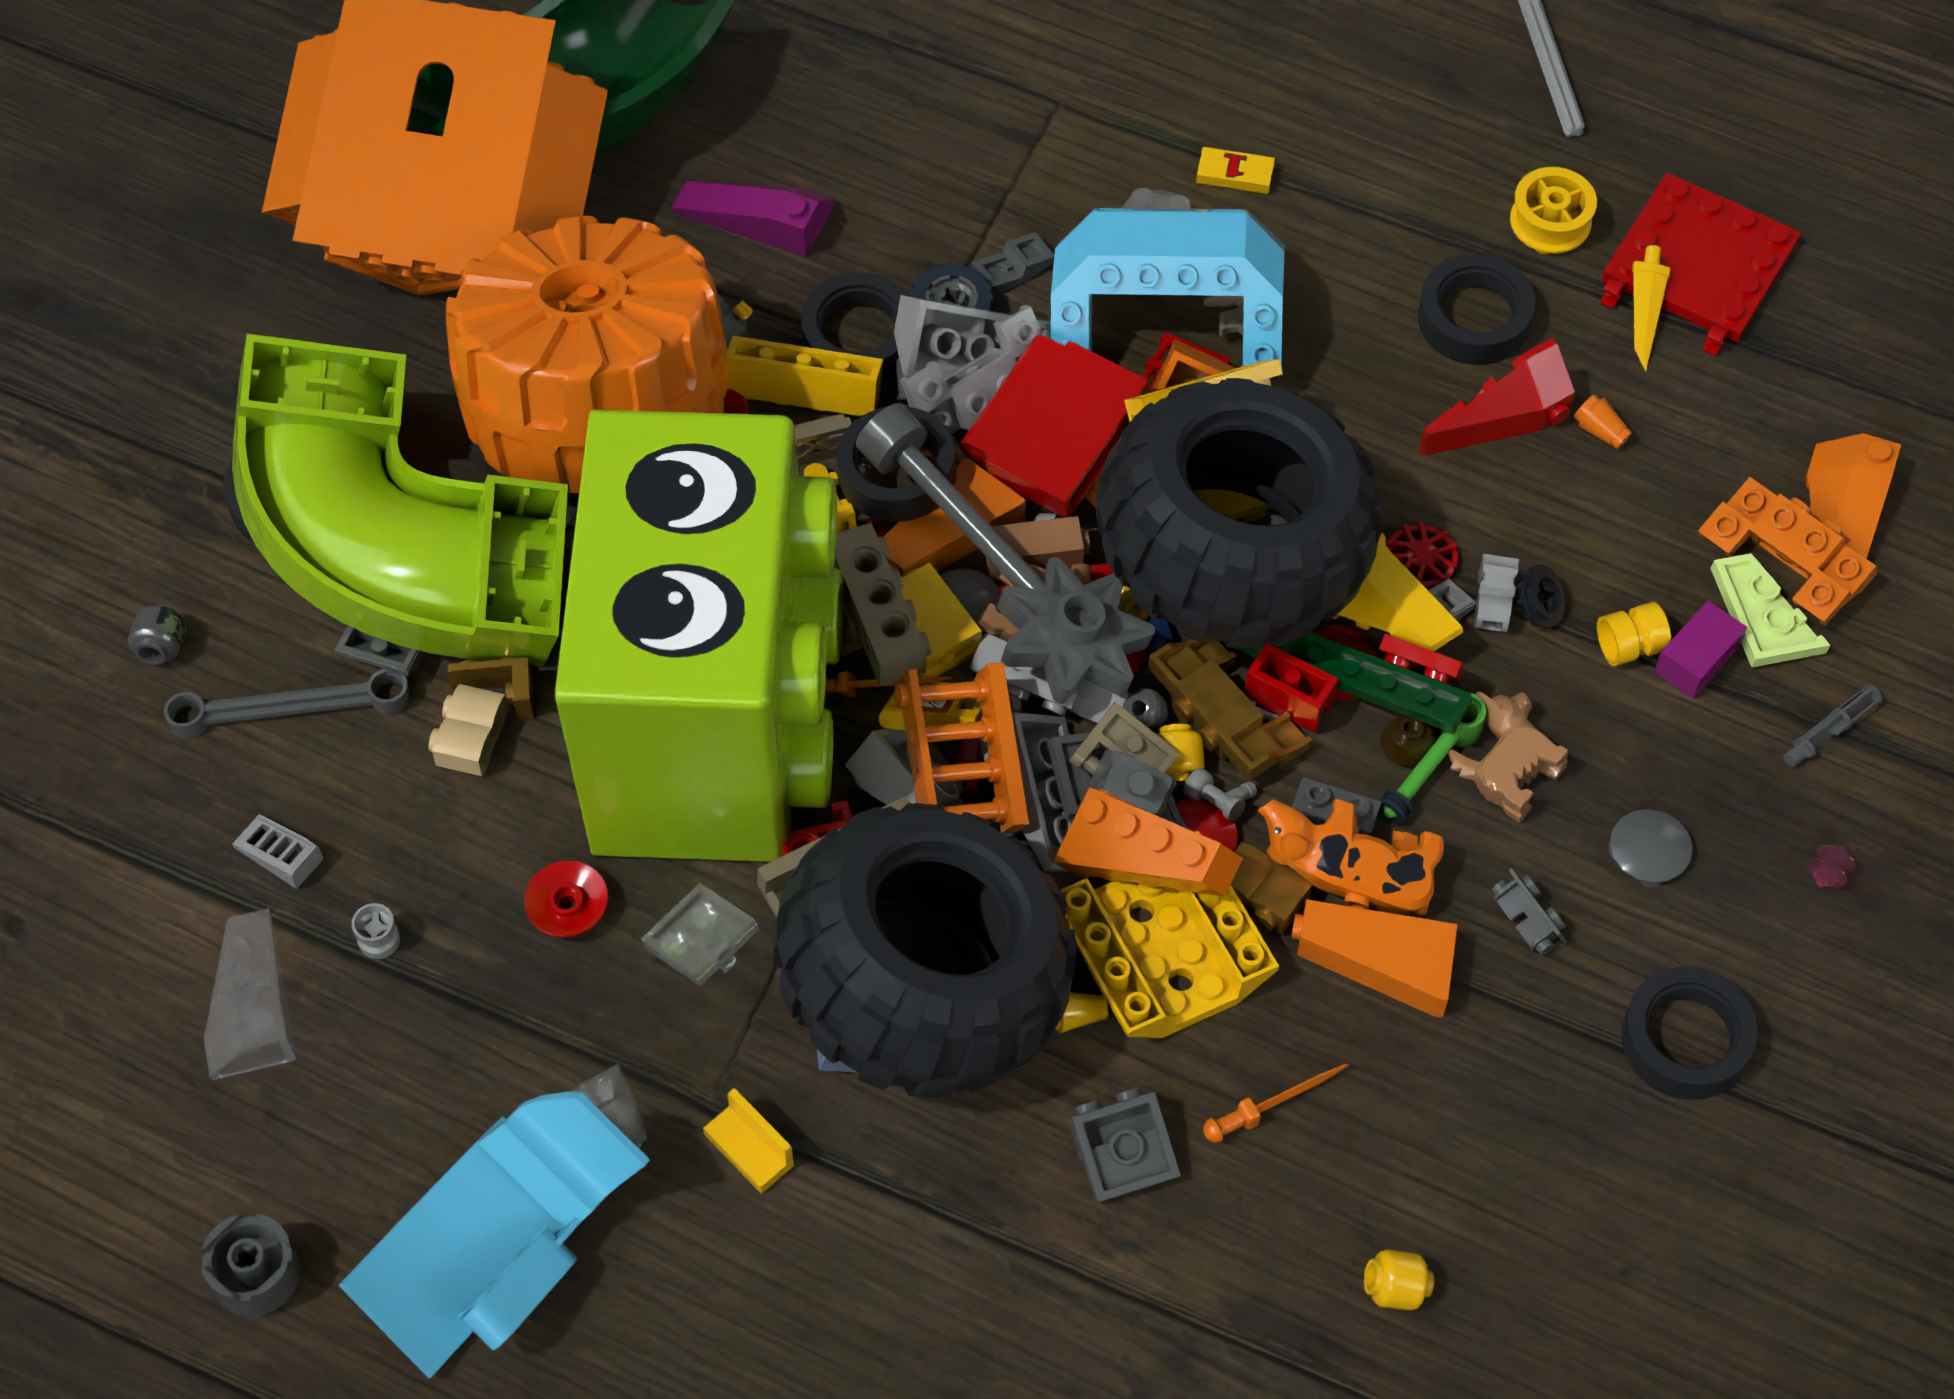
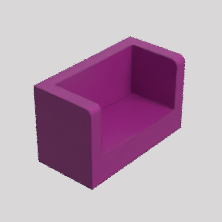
M1707 600L1661 651L1655 673L1694 699L1740 648L1747 626Z

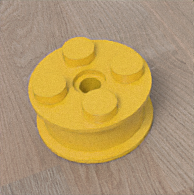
M1544 167L1534 170L1525 175L1517 185L1514 197L1515 203L1510 214V224L1518 239L1540 254L1571 251L1580 246L1589 236L1592 218L1597 207L1596 193L1592 185L1583 176L1572 170L1561 167Z

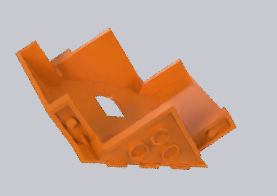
M344 0L338 29L334 30L333 33L316 35L312 39L298 43L262 213L296 225L292 241L320 246L325 252L324 260L418 296L459 289L462 284L460 271L472 258L482 261L499 249L502 237L523 228H528L533 233L554 228L557 220L560 218L583 216L608 90L595 85V81L592 78L583 75H572L565 72L562 65L548 61L556 20L518 15L510 11L498 12L466 7L458 3L446 4L426 0ZM431 64L446 65L454 74V84L443 137L407 131L420 72Z

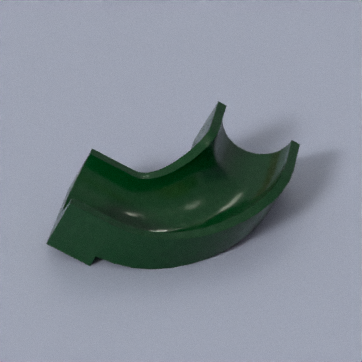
M543 0L523 15L556 20L548 61L562 65L564 71L572 75H583L592 78L595 81V85L608 90L595 155L641 130L659 116L682 92L685 93L712 51L736 0H712L700 5H684L669 0ZM431 64L420 72L407 131L443 137L454 84V74L448 66Z

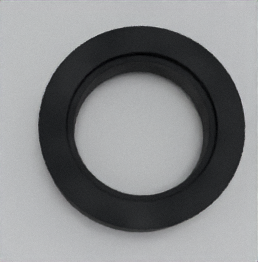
M1464 254L1452 257L1437 265L1424 282L1418 309V323L1421 333L1433 349L1453 361L1470 365H1487L1503 361L1515 354L1527 340L1535 311L1534 291L1525 275L1505 260L1485 254ZM1467 286L1482 287L1496 292L1505 299L1510 306L1512 318L1505 326L1492 332L1467 331L1457 327L1447 319L1441 309L1440 302L1449 292L1457 288Z
M856 272L833 277L819 285L809 295L803 306L801 315L803 346L883 359L882 380L896 373V360L899 358L894 332L883 345L875 349L852 352L831 344L824 336L822 328L826 320L834 312L853 305L876 307L885 312L895 325L900 295H908L893 281L872 273Z
M906 407L927 429V437L922 446L933 455L935 459L933 465L954 486L956 481V459L954 443L950 432L939 419L930 413L917 408ZM884 408L876 409L855 420L846 429L839 441L837 465L843 494L855 509L877 520L903 522L925 516L939 506L917 483L901 488H885L868 481L859 470L864 455L857 449L856 440L865 425Z
M1690 966L1662 970L1644 981L1630 1002L1621 1031L1623 1050L1634 1072L1646 1084L1658 1092L1685 1100H1700L1714 1097L1733 1086L1747 1067L1755 1050L1758 1036V1026L1754 1010L1742 991L1720 974ZM1687 999L1700 1002L1715 1011L1723 1020L1729 1033V1051L1718 1062L1704 1067H1689L1673 1062L1664 1056L1653 1043L1648 1027L1649 1015L1658 1006L1671 1000Z

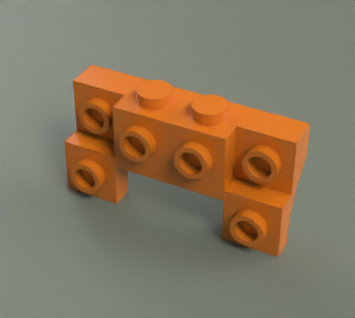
M1751 477L1745 481L1728 503L1723 501L1698 530L1700 537L1708 539L1722 549L1728 557H1731L1751 536L1753 543L1807 580L1792 598L1793 604L1804 608L1818 618L1824 626L1847 602L1861 593L1878 574L1875 564L1844 543L1843 532L1835 524L1826 519L1821 523L1810 515L1811 509L1801 500L1795 497L1789 500L1782 494L1777 496Z

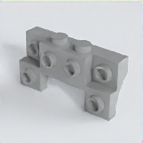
M1023 305L1019 307L1020 311L1002 322L996 321L993 323L1002 349L993 348L946 378L943 377L938 364L930 361L923 370L909 378L904 377L899 381L905 392L909 407L923 410L935 416L946 426L950 434L960 428L969 430L1036 335L1044 336L1031 306Z

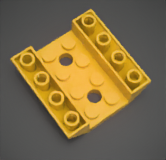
M1087 878L1060 889L1067 903L1065 917L1069 920L1070 929L1075 930L1076 947L1127 1037L1164 1038L1239 1004L1279 969L1277 961L1231 885L1225 896L1182 891L1165 886H1144L1140 883L1129 881H1113L1094 890ZM1135 908H1145L1150 911L1153 917L1147 922H1137L1131 918L1129 913ZM1174 976H1184L1191 981L1192 986L1188 990L1178 991L1171 987L1169 980Z

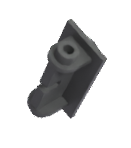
M1302 777L1291 806L1292 808L1302 812L1309 820L1324 824L1333 811V801L1335 799L1354 804L1356 806L1355 816H1357L1359 834L1372 835L1381 801Z
M1512 868L1508 871L1514 880L1510 883L1502 880L1494 885L1492 888L1495 894L1493 899L1512 922L1524 913L1527 915L1528 918L1515 927L1529 944L1530 949L1533 952L1538 951L1540 955H1545L1554 948V944L1551 941L1559 937L1564 944L1568 943L1560 932L1567 926L1552 906L1544 911L1536 900L1542 893L1527 874L1519 878Z

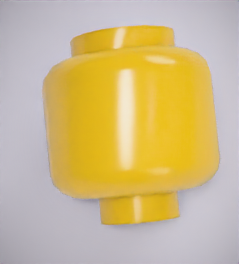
M1170 724L1159 728V733L1156 735L1180 753L1166 770L1165 774L1175 779L1176 786H1184L1187 778L1193 771L1205 768L1202 736L1198 732L1192 731L1191 725Z
M1386 1249L1380 1251L1375 1259H1370L1367 1263L1364 1274V1287L1366 1293L1371 1295L1374 1303L1379 1307L1412 1311L1418 1309L1425 1297H1429L1432 1294L1434 1275L1431 1270L1427 1269L1424 1258L1418 1253Z

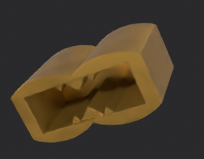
M1241 842L1234 852L1241 856L1243 860L1231 886L1257 927L1266 932L1274 931L1284 934L1294 921L1295 914H1299L1305 906L1306 899H1310L1312 884L1296 871L1274 862L1259 849Z

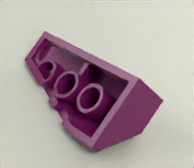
M687 181L671 209L673 213L806 257L836 204V198L802 187Z

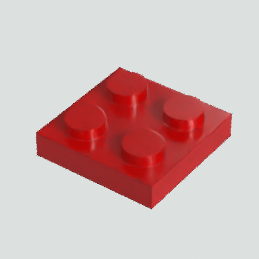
M1384 634L1379 647L1383 655L1386 656L1385 661L1408 670H1412V667L1424 670V676L1447 685L1450 684V681L1460 684L1465 672V667L1460 661L1388 634Z

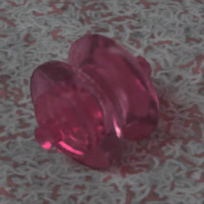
M1820 845L1816 849L1817 858L1811 859L1808 862V871L1817 881L1816 884L1821 888L1824 886L1833 888L1845 886L1847 883L1845 874H1850L1854 871V860L1846 852V847L1843 845Z

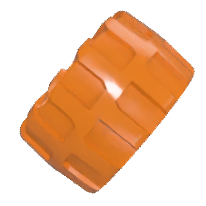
M592 216L560 218L557 220L554 228L535 233L528 228L520 229L502 237L499 249L482 261L472 258L460 271L462 284L456 298H447L446 326L450 368L465 427L470 440L474 444H478L484 454L487 464L506 477L568 484V493H579L588 418L592 409L724 413V397L727 392V346L715 281L706 269L704 257L692 244L678 235L664 237L661 229L652 223L622 217L617 219L615 224L599 223Z

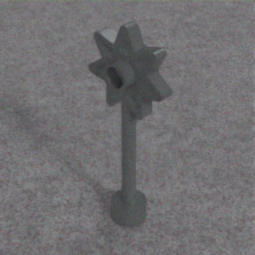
M896 403L877 413L860 432L856 440L857 449L881 474H888L902 467L1013 585L1003 588L997 603L998 610L1019 629L1007 642L1001 656V662H1004V665L1008 667L1044 668L1052 698L1059 704L1065 703L1084 679L1118 696L1125 695L1133 680V673L1125 655L1146 649L1155 633V627L1151 623L1118 610L1123 588L1119 578H1116L1114 574H1110L1083 585L1060 558L1052 557L1048 560L1041 579L919 450L927 437V429L903 404Z

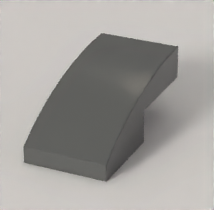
M1034 232L1006 241L1003 252L973 261L971 267L977 269L979 274H983L987 278V283H990L992 287V295L995 296L1022 284L1054 263V254L1040 236Z

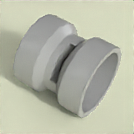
M371 903L364 905L356 911L351 923L353 933L357 938V943L362 953L373 959H382L393 954L399 946L400 934L389 908L383 904Z

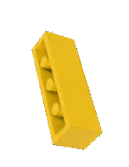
M732 336L727 349V388L740 393L746 400L754 399L773 402L778 405L812 408L816 411L844 413L853 417H861L877 409L881 393L883 359Z

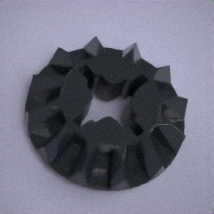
M1544 565L1531 566L1529 570L1520 573L1521 583L1516 586V589L1520 593L1521 599L1517 603L1522 604L1524 608L1523 618H1529L1533 627L1550 628L1557 625L1563 617L1565 611L1564 589L1560 579L1552 569ZM1537 594H1544L1545 598H1542L1541 601H1538Z

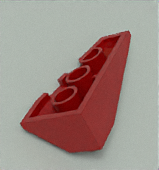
M1551 338L1522 354L1511 362L1514 370L1498 382L1491 377L1483 383V389L1478 392L1473 401L1469 404L1465 400L1459 401L1426 426L1422 432L1419 452L1423 456L1538 432L1551 424L1555 426L1562 423L1571 412L1570 409L1575 391L1557 342Z

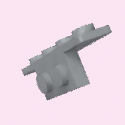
M985 633L972 659L970 669L978 673L988 663L1001 662V656L1007 641ZM1004 665L1009 694L1025 701L1028 700L1029 695L1043 700L1042 708L1060 716H1064L1065 712L1069 711L1098 723L1114 702L1123 708V703L1129 696L1128 692L1123 696H1118L1084 679L1065 703L1059 704L1052 698L1044 668L1008 667Z

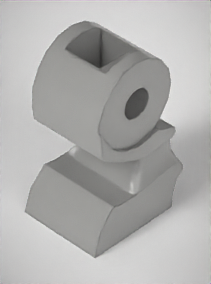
M1483 554L1478 571V583L1480 586L1475 608V628L1507 633L1512 601L1516 589L1514 583L1518 574L1519 559Z

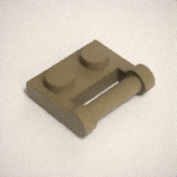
M1114 702L1068 761L1077 768L1081 765L1093 775L1100 760L1091 752L1099 744L1106 750L1123 752L1165 773L1180 753Z

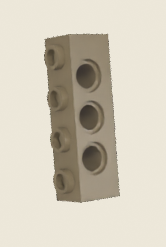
M872 523L836 533L834 568L842 571L844 602L880 686L898 681L911 669H917V675L926 673V656L931 655V648L925 632L918 633L915 626L917 616L912 601L910 599L905 601L901 593L903 591V582L898 569H891L887 559L890 558L886 540L883 536L877 537ZM861 570H870L871 572H861ZM881 601L885 602V604H875L874 602ZM894 633V634H898L899 636H897V637H890V636H887V635Z

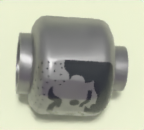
M159 604L143 607L137 612L128 637L129 647L135 653V656L144 663L159 665L176 658L187 630L185 621L179 613L168 605Z

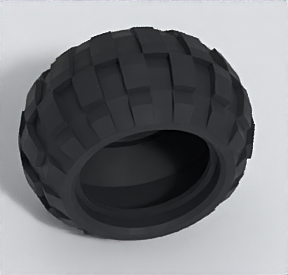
M1226 378V380H1221L1217 384L1201 381L1171 390L1166 398H1162L1155 405L1152 402L1146 405L1124 429L1120 439L1108 453L1096 496V519L1100 535H1103L1102 544L1106 560L1116 578H1119L1122 585L1131 588L1132 599L1154 619H1165L1175 625L1178 633L1201 642L1203 638L1222 641L1226 647L1252 648L1259 646L1263 640L1279 644L1308 635L1320 624L1323 618L1329 622L1343 610L1358 594L1361 584L1371 570L1376 557L1378 541L1382 533L1380 488H1374V466L1358 441L1345 434V426L1337 417L1323 406H1315L1299 396L1300 393L1279 385L1273 387L1254 383L1251 379ZM1221 489L1251 496L1271 506L1289 522L1278 525H1255L1231 519L1205 504L1194 493V490Z
M907 803L900 811L891 806L883 809L880 806L858 813L844 824L840 831L833 828L806 852L781 895L778 915L773 924V955L775 968H781L780 992L792 1018H795L798 1025L810 1028V1042L830 1062L834 1064L841 1061L859 1073L858 1080L881 1090H886L889 1085L903 1087L908 1096L944 1098L953 1091L960 1093L969 1090L970 1093L985 1089L1010 1076L1013 1069H1017L1030 1062L1042 1050L1059 1024L1069 1003L1076 961L1075 930L1070 929L1069 920L1065 917L1067 903L1051 875L1041 872L1035 865L1037 858L1025 845L1015 837H1006L1001 832L990 827V821L969 812H963L960 815L945 811L941 805ZM892 912L907 914L941 927L969 950L982 970L973 974L954 975L931 970L914 962L888 940L880 928L876 913Z

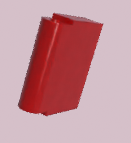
M1036 335L962 439L959 447L970 460L988 469L989 474L1014 492L1064 518L1071 517L1102 472L1108 453L1118 442L1121 433L1130 423L1124 400L1150 393L1149 381L1071 341H1068L1063 346L1048 337Z

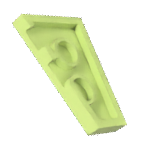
M1751 553L1714 560L1710 569L1727 610L1732 617L1747 626L1741 643L1751 667L1827 653L1830 647L1827 640L1822 635L1816 636L1806 624L1808 618L1799 608L1793 609L1780 594L1781 587Z

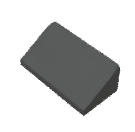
M351 626L346 627L334 649L335 654L407 676L415 671L427 657V652L396 645L370 636Z

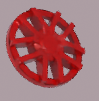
M1419 521L1417 525L1408 526L1404 524L1401 529L1396 531L1387 540L1386 547L1390 551L1403 552L1393 555L1402 564H1405L1409 571L1411 569L1418 572L1416 579L1426 589H1431L1448 578L1451 579L1457 568V544L1448 536L1449 533L1446 530L1441 531ZM1412 533H1419L1420 540H1415ZM1427 534H1431L1433 537L1428 539ZM1403 536H1404V538H1405V540H1406V542H1405V541H1397L1398 539H1400V538L1403 537ZM1442 541L1446 544V546L1440 548L1435 547ZM1451 554L1452 562H1450L1444 556ZM1435 565L1447 570V572L1443 574ZM1425 572L1435 579L1421 581Z

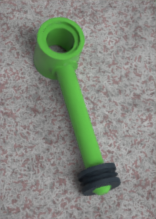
M1471 693L1472 702L1464 715L1471 722H1460L1454 734L1442 730L1441 736L1398 790L1388 789L1378 800L1381 801L1379 812L1385 818L1396 824H1402L1413 811L1410 800L1454 745L1468 747L1480 739L1486 716V706L1480 697Z

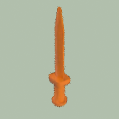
M843 671L839 672L835 678H826L825 694L839 693L845 698H855L856 688L881 686L877 679L856 680L852 673ZM918 676L919 684L951 680V677ZM898 681L883 686H895Z
M1344 1064L1321 1073L1256 1106L1250 1097H1247L1238 1104L1236 1111L1217 1120L1209 1118L1203 1127L1204 1135L1209 1141L1219 1143L1223 1141L1224 1135L1243 1126L1247 1130L1253 1129L1259 1125L1261 1112L1324 1082L1346 1069L1349 1064Z

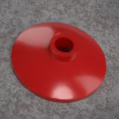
M560 861L544 867L532 877L525 891L524 906L530 922L538 930L549 936L570 938L588 932L600 922L608 906V890L602 876L591 866L578 861ZM565 902L575 903V906L570 909H561Z

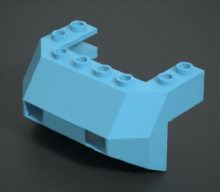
M1095 208L1055 248L1051 287V339L1063 346L1068 341H1071L1092 352V294L1244 296L1243 366L1264 360L1279 359L1282 367L1285 245L1246 209Z

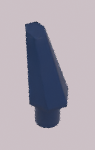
M1151 615L1149 623L1155 627V633L1150 641L1151 647L1147 655L1148 659L1149 655L1166 644L1175 643L1169 622L1165 619H1154Z

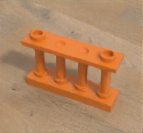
M1004 662L988 663L976 674L974 681L919 686L917 669L908 670L895 685L894 695L897 707L902 708L916 803L937 805L934 783L988 778L990 782H993L995 798L993 802L943 807L944 810L960 815L963 812H969L983 819H994L996 822H999L1002 834L1017 833L1027 826L1029 820ZM975 698L977 702L981 703L983 717L978 722L925 726L922 702ZM982 738L984 742H987L989 757L986 762L931 766L928 742Z

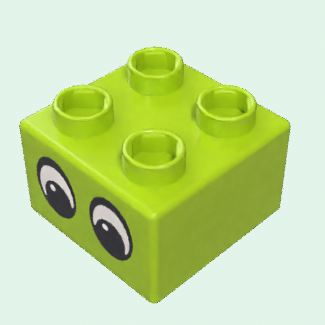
M592 409L589 413L555 698L589 848L593 856L772 862L784 856L783 844L791 834L793 807L825 808L829 804L833 768V718L831 711L824 709L826 664L834 665L840 659L843 628L842 571L834 568L837 533V490L835 480L831 477L799 476L794 423L787 416Z

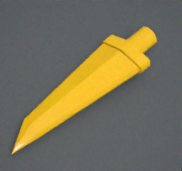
M1654 245L1646 247L1645 261L1633 262L1632 268L1634 273V350L1645 372L1667 280L1670 277V268L1660 265L1661 248Z

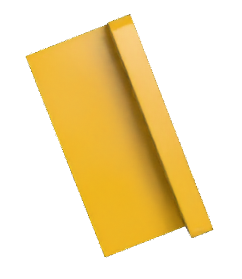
M733 1088L727 1093L729 1107L703 1128L704 1135L762 1194L794 1166L792 1147Z

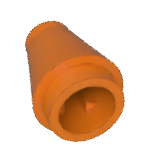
M1593 394L1574 415V418L1580 422L1578 427L1605 443L1612 445L1616 450L1632 434L1605 397L1600 399Z

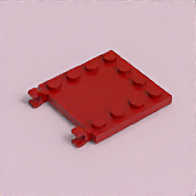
M1666 172L1604 269L1601 281L1606 283L1603 289L1605 294L1601 298L1600 304L1614 309L1624 291L1634 295L1633 262L1645 261L1647 246H1659L1661 248L1660 265L1670 268V277L1667 280L1661 308L1710 330L1706 337L1708 340L1702 350L1717 356L1727 338L1735 342L1739 341L1797 245L1802 232Z

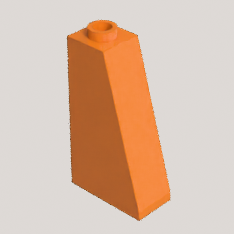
M967 457L956 467L954 487L991 526L1025 522L1026 499ZM940 507L920 518L898 522L884 536L890 558L887 559L891 569H898L900 576L912 568L918 569L929 562L936 571H939L978 549Z
M1306 899L1303 915L1295 914L1291 935L1292 939L1299 940L1298 956L1434 1017L1443 1018L1449 997L1457 924Z

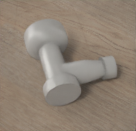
M1203 768L1193 771L1183 787L1184 796L1191 800H1207L1222 810L1223 816L1229 821H1235L1245 808V800L1257 794L1255 784L1249 781L1225 793L1213 785V776Z

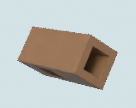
M1078 516L992 526L1027 564L1044 569L1048 560L1052 557L1060 558L1067 567H1071L1073 564H1083L1084 555L1090 554L1088 531H1081ZM986 557L989 577L993 581L1000 580L998 578L1001 572Z

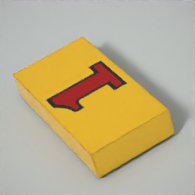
M1203 147L1196 183L1268 194L1275 158Z

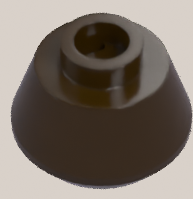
M1401 715L1390 722L1384 728L1380 739L1384 755L1391 762L1403 767H1416L1436 742L1435 735L1429 724L1405 715Z

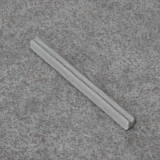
M1518 0L1564 134L1567 137L1580 136L1583 134L1585 124L1541 0Z

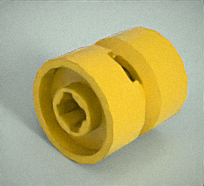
M1655 602L1631 608L1628 614L1624 611H1618L1598 618L1597 635L1601 650L1609 664L1614 667L1637 660L1639 654L1647 656L1659 654L1671 641L1667 618L1662 608Z

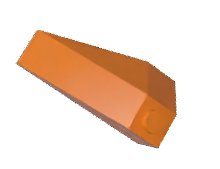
M1861 433L1816 444L1806 475V488L1809 489L1810 495L1809 508L1812 511L1810 515L1821 523L1826 519L1835 524L1843 532L1844 543L1867 559L1901 444Z

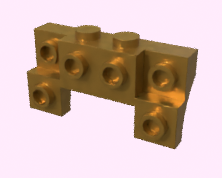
M1191 638L1184 642L1168 643L1149 655L1148 668L1173 695L1172 708L1177 717L1184 723L1189 722L1202 736L1203 746L1208 751L1213 750L1222 761L1229 758L1249 782L1275 764L1279 768L1283 767L1312 747L1313 739L1310 736L1305 737L1291 722V715L1287 711L1262 725L1264 715L1224 672L1225 669L1235 663L1236 654L1233 651L1229 653L1219 641L1203 638L1201 642Z

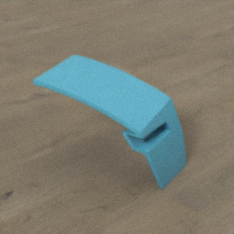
M582 1092L547 1094L525 1101L507 1119L503 1116L498 1119L338 1286L428 1378H431L472 1332L492 1351L502 1345L576 1262L578 1257L563 1244L566 1238L609 1193L643 1168L650 1159Z

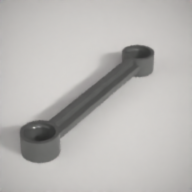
M381 669L375 672L368 682L212 701H203L200 696L192 692H181L173 695L166 702L164 717L175 736L191 739L202 734L209 724L370 705L381 714L393 715L400 713L409 705L411 692L405 675ZM398 684L403 687L402 691L394 698L380 699L376 697L377 691L384 685ZM193 707L200 710L198 716L188 723H176L173 721L175 715L184 708Z

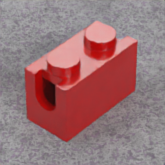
M1266 643L1247 672L1244 694L1249 700L1257 701L1256 704L1278 715H1282L1287 711L1291 715L1290 720L1315 733L1320 726L1324 708L1330 710L1334 703L1338 678Z

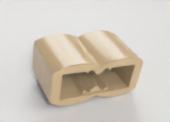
M462 684L457 686L453 695H447L442 710V716L445 719L441 723L440 728L433 729L429 739V751L433 753L435 765L483 776L490 763L495 743L501 734L509 708L506 695Z

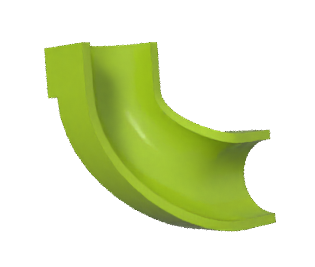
M247 334L239 377L233 437L232 471L236 499L244 524L257 549L271 568L295 592L316 608L370 636L423 652L465 659L489 661L499 660L506 656L528 657L530 666L543 667L559 636L568 484L488 474L484 483L433 476L416 470L402 458L398 447L406 354Z

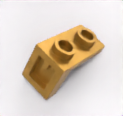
M506 656L499 660L489 661L463 660L459 663L447 665V673L453 691H455L459 684L480 689L505 687L507 705L515 706L518 720L534 719L533 677L528 657Z

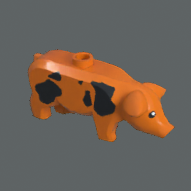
M1274 799L1257 810L1264 816L1268 826L1270 845L1266 850L1268 856L1278 864L1288 865L1317 888L1343 897V903L1346 906L1362 909L1371 907L1382 912L1399 915H1409L1413 912L1418 915H1425L1428 912L1429 903L1434 894V868L1442 859L1444 842L1441 836L1424 831L1420 835V843L1418 844V836L1408 832L1393 830L1392 845L1382 839L1359 834L1357 816H1355L1356 806L1338 799L1333 801V811L1322 825H1314L1302 812Z

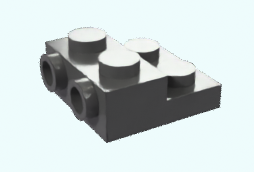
M1137 1087L1116 1094L1118 1103L1102 1107L1100 1100L1076 1106L1077 1116L1067 1118L1079 1159L1083 1160L1095 1202L1104 1201L1181 1176L1155 1092L1143 1095L1141 1087Z

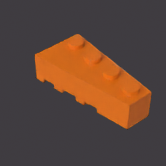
M1089 787L1053 862L1078 877L1090 878L1092 876L1104 878L1108 881H1129L1140 883L1144 886H1165L1182 891L1225 896L1243 858L1215 840Z

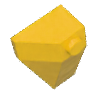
M1380 540L1378 541L1376 557L1371 570L1361 584L1358 594L1343 610L1333 617V619H1337L1339 616L1354 620L1356 627L1367 631L1371 626L1389 632L1393 637L1433 652L1463 633V627Z

